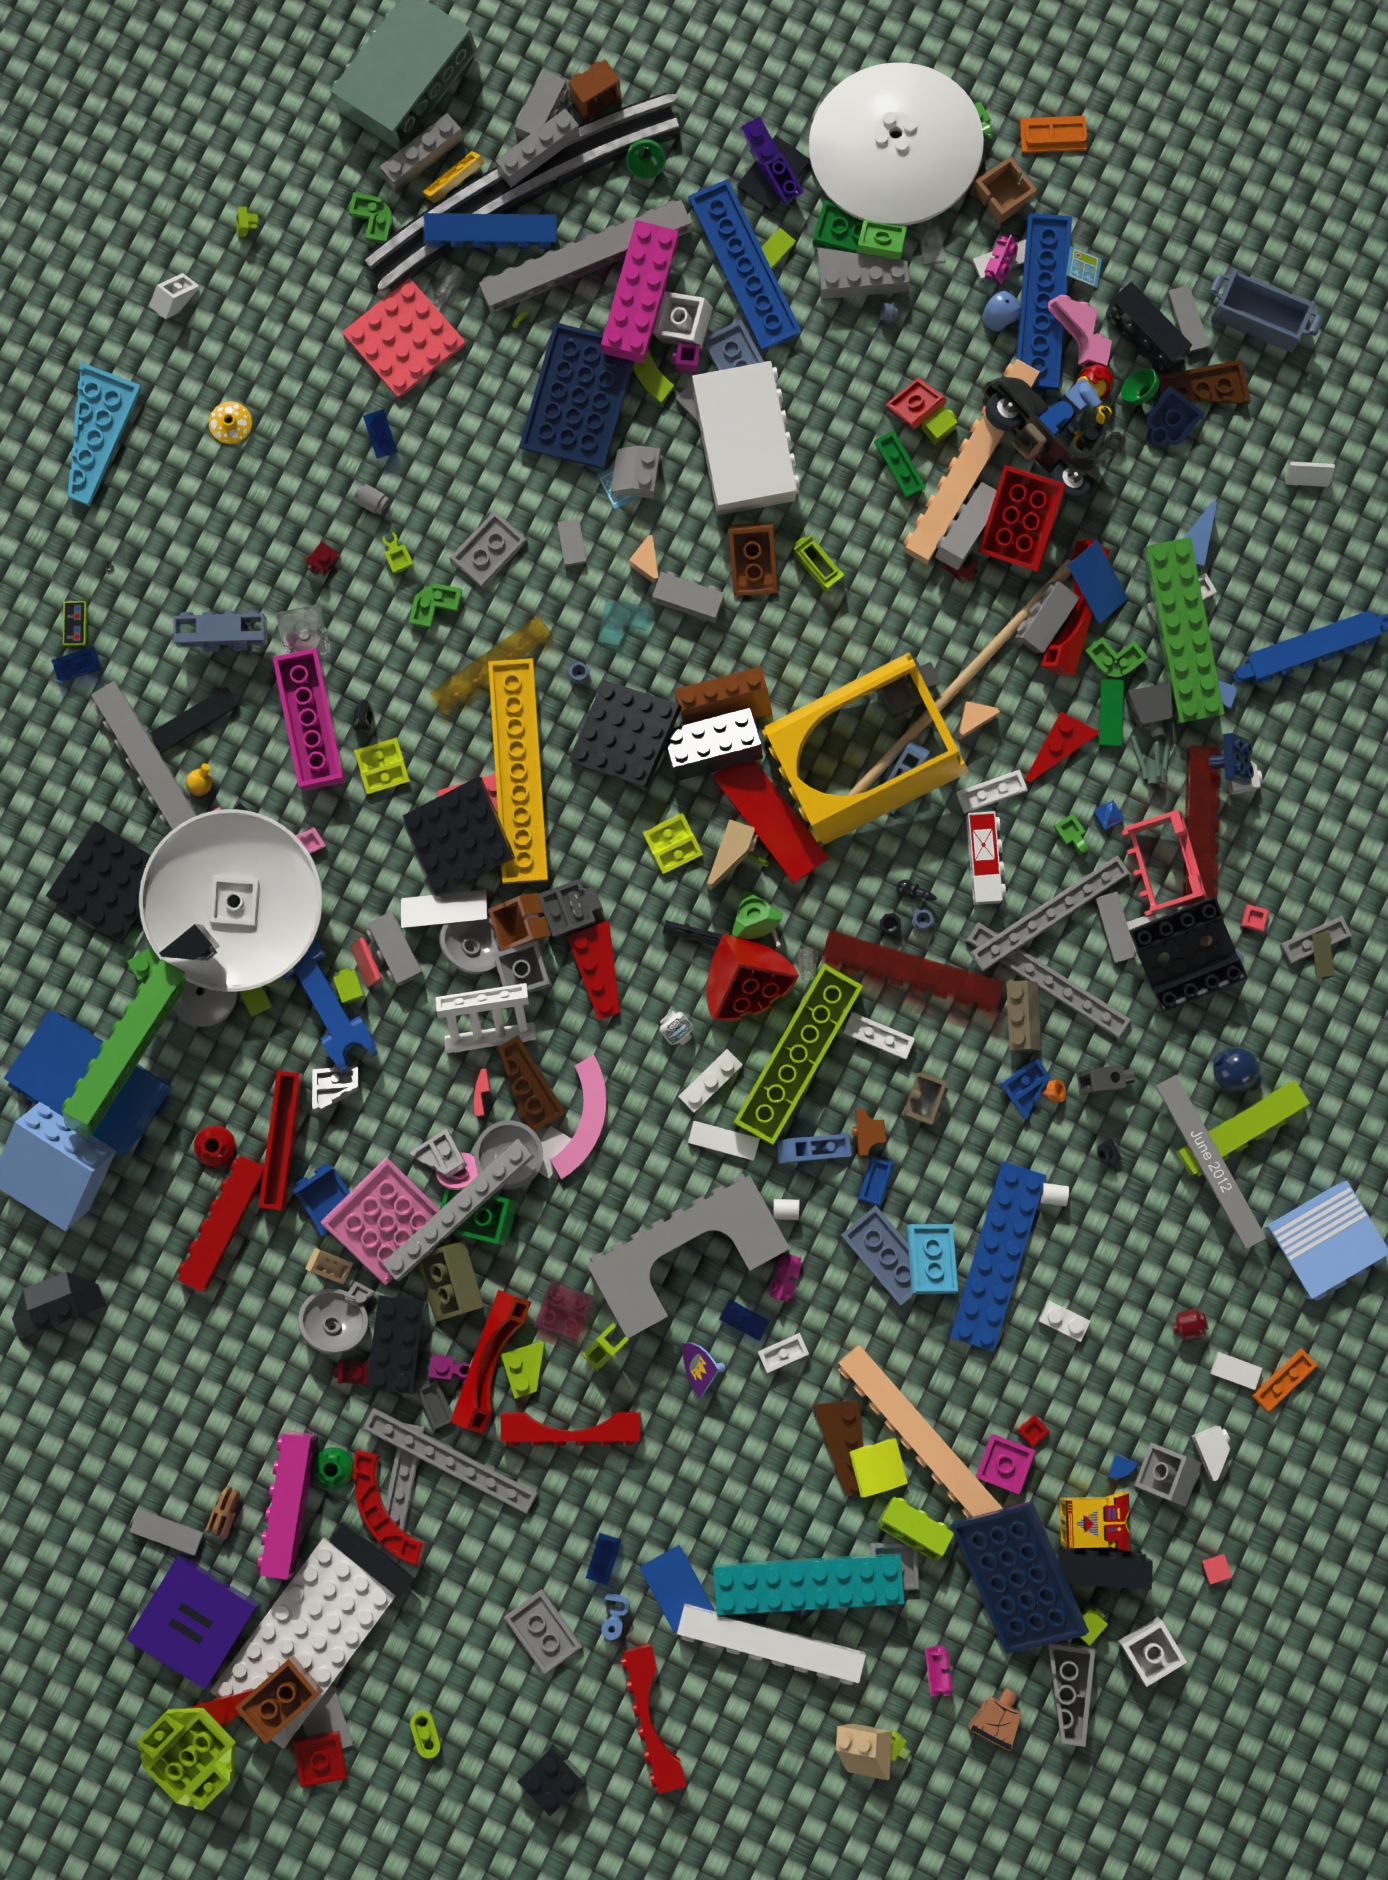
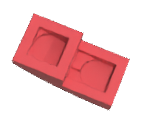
M486 1068L481 1069L475 1087L474 1112L477 1118L486 1116L483 1094L491 1092L489 1074Z

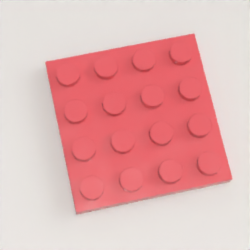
M410 277L342 332L344 337L398 399L466 345L465 340Z

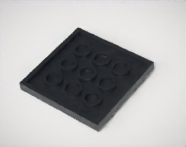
M603 680L569 758V762L648 789L682 706L675 702Z
M478 776L402 815L436 897H440L515 859L482 777Z
M94 821L46 894V897L122 944L140 917V885L145 867L151 855L97 821Z

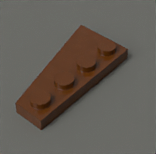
M1241 360L1158 376L1160 382L1157 391L1158 399L1171 386L1190 402L1250 404L1251 402Z
M519 1035L498 1047L523 1124L535 1132L565 1114L564 1107Z
M859 1400L812 1404L845 1496L860 1495L849 1453L864 1447Z

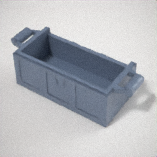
M1236 268L1233 269L1231 275L1217 274L1210 289V292L1219 299L1211 319L1291 353L1299 343L1302 335L1311 334L1316 336L1323 321V318L1313 310L1316 304L1315 301L1308 302L1286 291L1239 273ZM1224 279L1228 280L1222 294H1220L1219 290ZM1310 316H1314L1313 322L1308 331L1305 329V327L1308 323Z

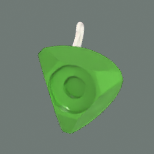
M746 891L742 894L732 935L742 939H755L771 932L776 946L781 948L775 928L781 922L783 914L757 895Z

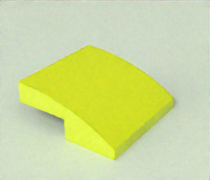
M397 737L354 750L367 794L410 782Z
M683 813L642 832L662 874L703 855Z
M890 1438L874 1445H866L849 1452L861 1497L875 1495L908 1483L896 1438Z

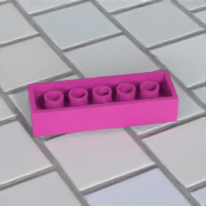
M639 220L635 221L601 342L603 354L645 364L679 242V231Z
M317 648L273 657L298 787L304 792L346 783L321 654Z
M288 1431L278 1438L277 1451H280L279 1460H275L273 1466V1474L276 1475L275 1484H271L269 1498H272L271 1508H267L265 1522H268L267 1531L263 1532L261 1545H264L263 1555L259 1556L257 1569H261L260 1576L288 1580L295 1575L317 1441L316 1434Z

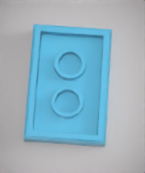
M953 1224L907 1225L912 1294L958 1293Z

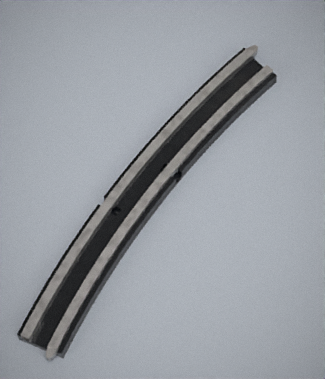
M666 92L579 125L580 136L513 187L507 184L497 171V167L484 173V177L481 179H474L406 224L390 236L387 241L381 243L363 258L364 264L380 280L378 284L379 291L382 292L388 289L391 293L409 277L412 280L431 264L454 249L451 247V244H442V247L431 248L429 244H423L424 213L509 214L569 181L626 157L630 146L639 140L648 139L662 144L681 137L679 124L671 108V105L678 101V96L676 94L668 95Z

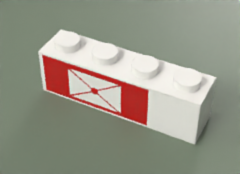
M995 811L968 813L966 824L973 905L999 904L1003 901L1002 897H1006L1005 884H1001V875H1004L1003 861L999 862V853H1002V841L997 839V831H1000V819L995 816Z

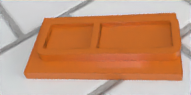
M1085 116L1020 118L1021 153L1087 151Z

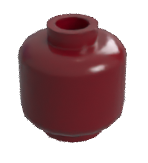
M1195 1308L1178 1313L1176 1315V1323H1173L1176 1336H1181L1186 1342L1204 1337L1206 1330L1209 1329L1204 1312H1199Z

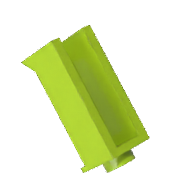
M812 535L807 538L802 537L794 544V556L826 594L830 592L831 587L838 581L842 583L844 581L845 574L839 570ZM810 547L830 570L831 574L826 578L804 552L807 548Z
M614 1323L582 1354L596 1371L629 1340L625 1337L615 1348L606 1341L605 1337L616 1327Z

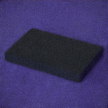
M775 135L773 141L780 154L783 153L796 179H798L810 164V159ZM755 161L737 184V189L772 213L781 199Z

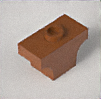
M865 1109L855 1110L856 1126L852 1127V1138L857 1140L858 1156H868L872 1145L886 1143L884 1120L871 1119L866 1114Z

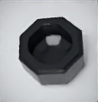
M894 913L885 914L879 921L880 931L887 936L895 935L901 929V919Z

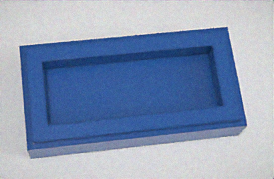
M871 1156L858 1200L877 1206L881 1205L893 1162Z

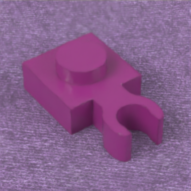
M431 1355L428 1379L451 1382L452 1376H456L460 1380H465L467 1375L462 1374L460 1370L463 1368L469 1369L470 1365L468 1363L456 1365L454 1364V1357Z

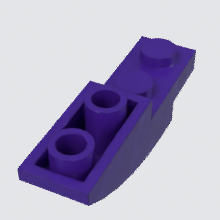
M760 116L741 126L740 130L750 147L749 151L783 203L785 204L803 194L804 191L783 153L780 154Z

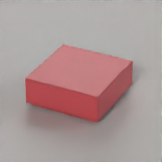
M1247 904L1240 927L1261 933L1264 932L1269 910Z
M1224 1554L1201 1561L1209 1584L1232 1578Z

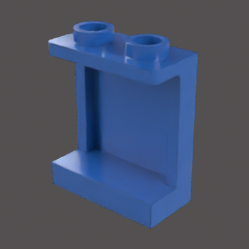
M324 1164L314 1171L316 1175L310 1179H307V1177L301 1179L295 1184L296 1188L292 1190L318 1227L317 1230L322 1237H326L330 1232L321 1224V1221L350 1193V1190L334 1166L329 1165L327 1167Z

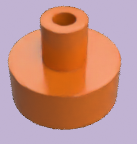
M1060 1079L1049 1081L1047 1088L1042 1090L1043 1097H1048L1052 1103L1063 1102L1066 1097L1064 1083Z

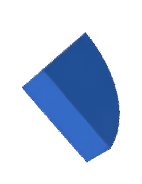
M1114 1454L1107 1477H1125L1135 1469L1138 1462Z

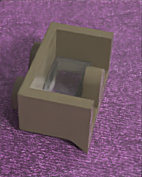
M922 1072L917 1073L902 1116L927 1125H932L933 1121L937 1122L941 1109H938L940 1101H944L948 1092L946 1087L947 1081Z

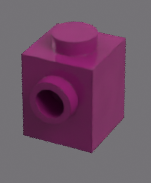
M678 342L677 351H673L672 364H675L676 372L697 375L700 345Z

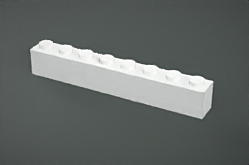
M685 1603L677 1634L681 1635V1639L694 1642L695 1639L704 1641L703 1645L707 1647L717 1648V1645L726 1647V1651L738 1655L740 1651L749 1653V1658L762 1661V1658L771 1659L772 1664L785 1667L786 1663L793 1665L794 1670L807 1673L808 1670L817 1672L816 1675L821 1678L830 1679V1676L840 1678L839 1682L847 1685H853V1682L859 1683L866 1657L863 1651L730 1615H716L715 1611Z

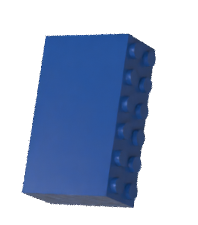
M50 1009L4 1076V1079L9 1082L7 1086L18 1093L28 1094L26 1098L32 1103L38 1104L41 1102L63 1117V1110L61 1108L64 1101L68 1097L71 1098L73 1096L77 1081L80 1078L84 1079L88 1073L86 1070L90 1061L93 1058L97 1059L101 1053L99 1048L103 1040L62 1013ZM137 1064L92 1136L114 1149L116 1156L120 1154L128 1155L173 1087Z

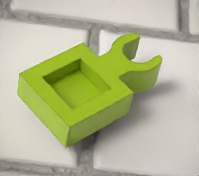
M392 532L393 542H387L384 536L382 539L385 546L390 549L384 552L393 574H397L413 567L414 564L405 544L398 546V538Z

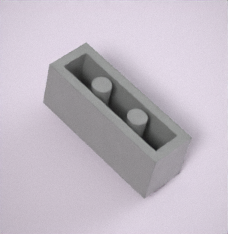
M542 70L514 126L516 136L525 139L559 113V106L561 102L564 103L569 93L566 80Z
M669 571L667 573H660L652 596L653 603L716 623L724 600V593L721 592L720 588L715 586L705 587L700 585V582L690 578L684 580L679 578V575Z
M1051 582L1042 590L1043 595L1039 602L1037 601L1032 605L1029 611L1031 614L1017 629L1018 633L1015 638L1035 653H1044L1080 598L1061 582Z
M392 911L367 923L370 928L367 930L368 936L372 943L377 942L380 948L377 950V954L382 963L387 962L389 970L386 972L392 983L396 981L401 986L424 974Z

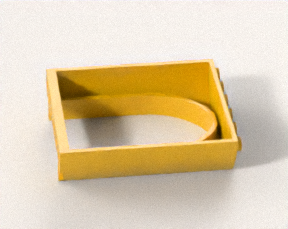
M910 652L767 724L765 729L762 730L767 742H770L772 745L769 747L773 758L782 765L779 767L784 780L790 781L792 785L789 787V791L793 799H796L801 804V807L798 809L803 819L810 822L813 828L811 832L816 842L821 840L824 845L969 772ZM910 673L948 751L860 794L846 796L831 795L817 791L805 784L800 779L799 763L804 744L813 729L836 710Z

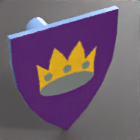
M683 1343V1360L688 1380L698 1398L701 1399L717 1373L725 1371L724 1363L716 1364L711 1355L701 1346L694 1343Z

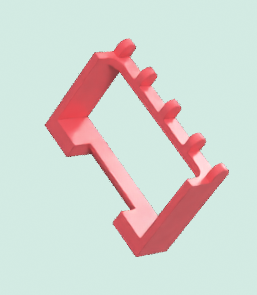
M1179 810L1126 826L1127 830L1121 832L1122 837L1131 835L1134 848L1127 850V855L1136 854L1140 866L1139 870L1133 871V876L1142 875L1146 887L1145 891L1139 893V897H1149L1151 907H1149L1150 910L1144 912L1145 917L1160 914L1207 898L1184 817ZM1172 822L1175 834L1179 838L1193 894L1157 905L1136 833Z

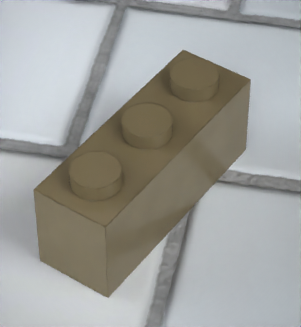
M1029 980L1006 982L1009 1050L1018 1052L1041 1050L1038 982Z

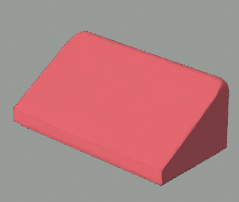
M364 938L358 939L351 945V950L366 986L370 987L382 982L383 979L367 941Z

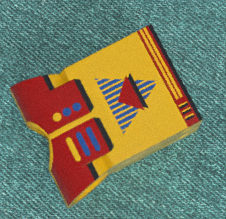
M1129 1492L1116 1493L1106 1497L1059 1498L1062 1546L1066 1548L1113 1547L1131 1551V1536L1126 1524L1130 1512Z

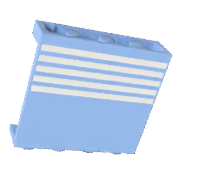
M1348 1181L1338 1183L1264 1227L1268 1235H1273L1308 1293L1305 1296L1307 1299L1314 1298L1316 1301L1328 1295L1327 1290L1332 1287L1338 1289L1347 1284V1278L1353 1275L1355 1278L1367 1272L1366 1267L1371 1264L1377 1266L1386 1261L1385 1256L1388 1255V1247Z

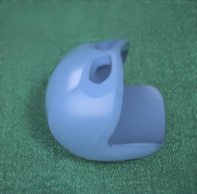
M1007 291L996 293L988 301L984 309L982 318L985 325L992 331L1004 330L1007 325L1015 322L1021 310L1020 303Z

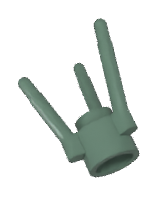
M1131 736L1143 779H1147L1148 784L1166 783L1165 778H1168L1167 766L1170 739H1166L1163 765H1160L1159 742H1155V765H1150L1149 770H1147L1136 738Z

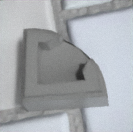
M355 1281L343 1302L351 1305L367 1303L373 1298L375 1291Z

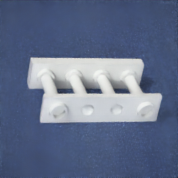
M527 983L436 997L438 1018L446 1017L450 1035L445 1036L446 1054L502 1045L519 1035L523 1042L536 1040L534 1022L526 1023L523 1005L529 1004ZM514 1007L518 1025L504 1027L501 1009ZM491 1010L495 1028L482 1030L478 1012ZM469 1014L473 1032L459 1034L455 1016Z

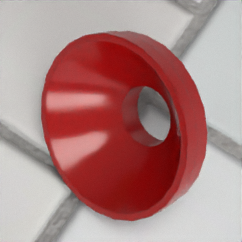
M213 1125L202 1129L194 1141V1151L197 1158L203 1164L210 1167L225 1165L232 1159L236 1150L233 1134L221 1126ZM210 1139H216L219 1143V1148L215 1152H209L206 1149V1143Z

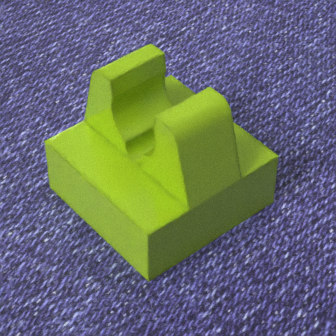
M238 207L235 215L237 237H246L248 230L257 229V224H259L258 214L247 213V207Z
M891 1729V1760L895 1761L898 1756L907 1759L911 1752L905 1746L907 1741L900 1733Z

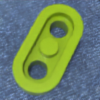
M419 1710L413 1714L410 1720L417 1751L422 1757L433 1758L439 1753L441 1748L438 1730L433 1715L427 1710ZM425 1718L427 1724L424 1726L420 1725L419 1719ZM432 1741L434 1747L431 1749L427 1748L425 1742Z

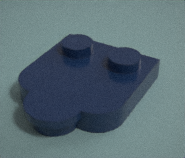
M1169 386L1146 415L1145 422L1149 428L1147 440L1156 447L1163 446L1166 443L1178 445L1183 442L1204 413Z

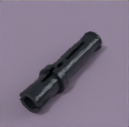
M665 920L662 934L680 937L683 941L688 939L718 947L723 936L719 933L691 927L688 923L683 925Z

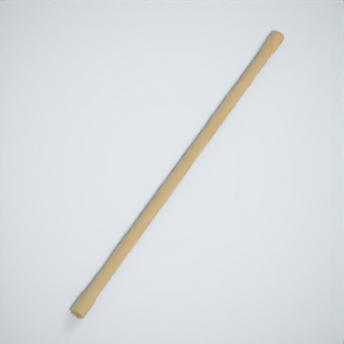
M1067 559L1059 567L1052 578L937 698L935 704L939 712L1017 631L1019 625L1024 620H1027L1031 614L1029 612L1030 608L1035 602H1039L1043 595L1042 590L1051 582L1063 583L1072 574L1067 566L1071 563L1070 559ZM928 709L847 795L865 792L905 750L909 742L913 741L933 720Z

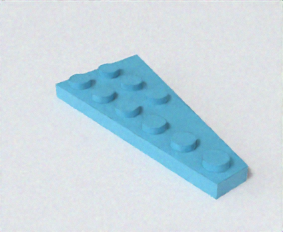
M80 362V380L78 381V401L75 410L74 444L71 453L72 466L69 474L68 497L90 507L142 387L139 384Z

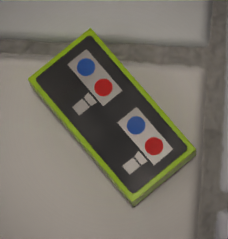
M63 601V646L65 647L87 646L86 601Z

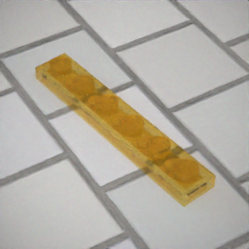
M538 615L430 692V694L443 712H445L489 680L488 662L517 660L552 635L551 631Z

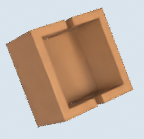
M1012 156L978 178L973 192L984 206L989 204L987 210L999 225L1033 202L1037 189L1026 175L1021 178L1023 171Z

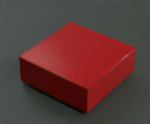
M1035 1414L1017 1429L1032 1447L1036 1446L1050 1432Z

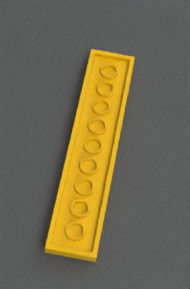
M530 658L490 661L488 666L498 817L515 855L514 860L501 866L502 883L548 881L534 660Z

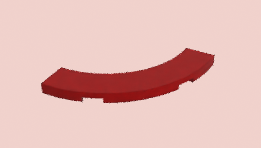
M356 1449L353 1464L355 1499L366 1526L375 1539L383 1544L394 1556L412 1565L420 1566L425 1542L417 1540L404 1532L390 1517L382 1502L377 1474L380 1455Z

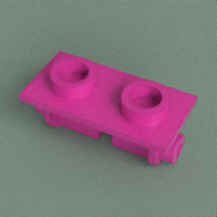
M1012 235L1009 238L1002 236L1001 239L997 240L992 255L998 257V259L990 258L984 271L987 279L993 280L995 277L1000 285H1002L1004 278L1008 276L1012 259L1016 257L1018 252V246Z
M782 1253V1257L777 1262L775 1279L770 1284V1297L788 1302L789 1298L792 1299L796 1283L789 1281V1278L794 1277L798 1279L803 1264L800 1263L802 1258Z
M942 1645L926 1648L930 1697L940 1694L942 1696L952 1695L951 1673H945V1669L950 1668L949 1651L946 1650V1646Z

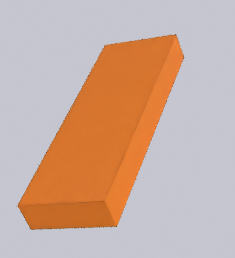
M1300 1348L1251 1396L1269 1413L1318 1365Z

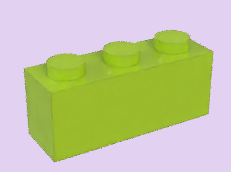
M893 1497L887 1503L876 1524V1527L934 1562L943 1557L954 1535L946 1524L932 1520L926 1512L916 1510L909 1506L906 1500Z

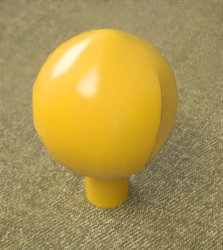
M202 764L200 769L191 771L186 778V787L195 796L206 795L212 786L213 778L209 773L210 766L208 764Z

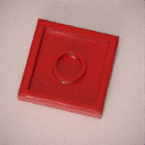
M918 377L885 406L889 412L915 430L945 405L947 400L942 394Z
M340 1731L293 1739L300 1787L347 1779L348 1775Z

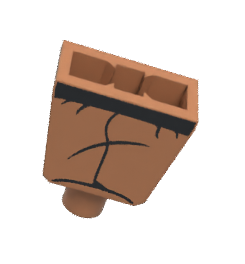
M1005 1688L1000 1700L989 1695L969 1722L968 1728L1010 1751L1021 1717V1712L1012 1707L1018 1694Z

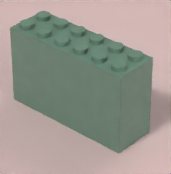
M397 0L394 8L384 16L381 25L371 33L370 39L365 46L358 50L357 56L352 63L345 67L344 73L339 80L333 83L330 93L339 113L400 151L410 141L477 52L471 29L426 0Z

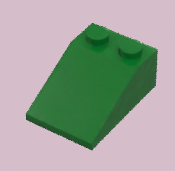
M445 1188L440 1210L462 1189ZM493 1195L452 1234L507 1247L518 1202Z

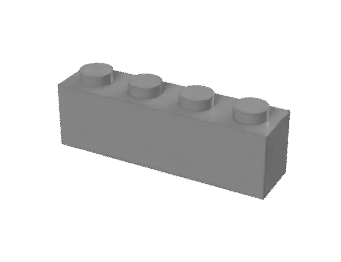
M566 109L562 110L496 160L497 171L507 184L513 187L580 136L578 123Z
M446 113L379 166L382 177L397 193L463 141L461 128Z
M981 482L977 489L973 487L967 497L969 502L967 505L963 503L957 512L958 519L956 521L952 519L947 527V536H941L936 544L938 552L935 557L956 570L960 569L984 532L997 490Z

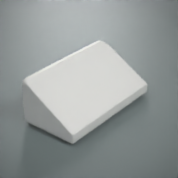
M1290 462L1285 469V483L1287 485L1328 487L1331 483L1335 465Z

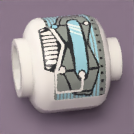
M672 1011L660 1021L662 1024L660 1032L671 1045L677 1043L683 1045L692 1038L690 1033L693 1030V1025L682 1012L675 1013Z

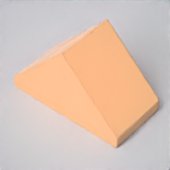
M648 535L629 559V564L649 581L657 584L659 577L653 535Z
M966 701L958 732L959 739L961 740L996 718L1000 713L998 708Z

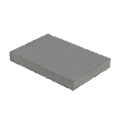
M494 510L449 559L483 589L526 544L527 539Z
M543 1589L504 1616V1619L544 1676L583 1647Z

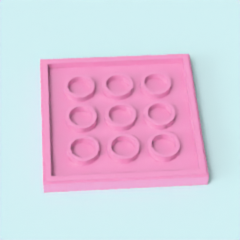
M386 1157L321 1221V1224L386 1286L394 1277L382 1263L439 1212L440 1209Z

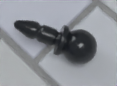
M903 879L897 884V893L902 897L910 896L911 899L919 897L927 901L937 900L934 894L920 889L918 884H913L908 879Z

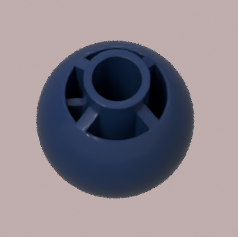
M1232 1047L1217 1053L1214 1057V1078L1219 1086L1226 1091L1233 1093L1244 1092L1248 1089L1255 1091L1262 1083L1263 1077L1259 1074V1063L1250 1051L1240 1047Z

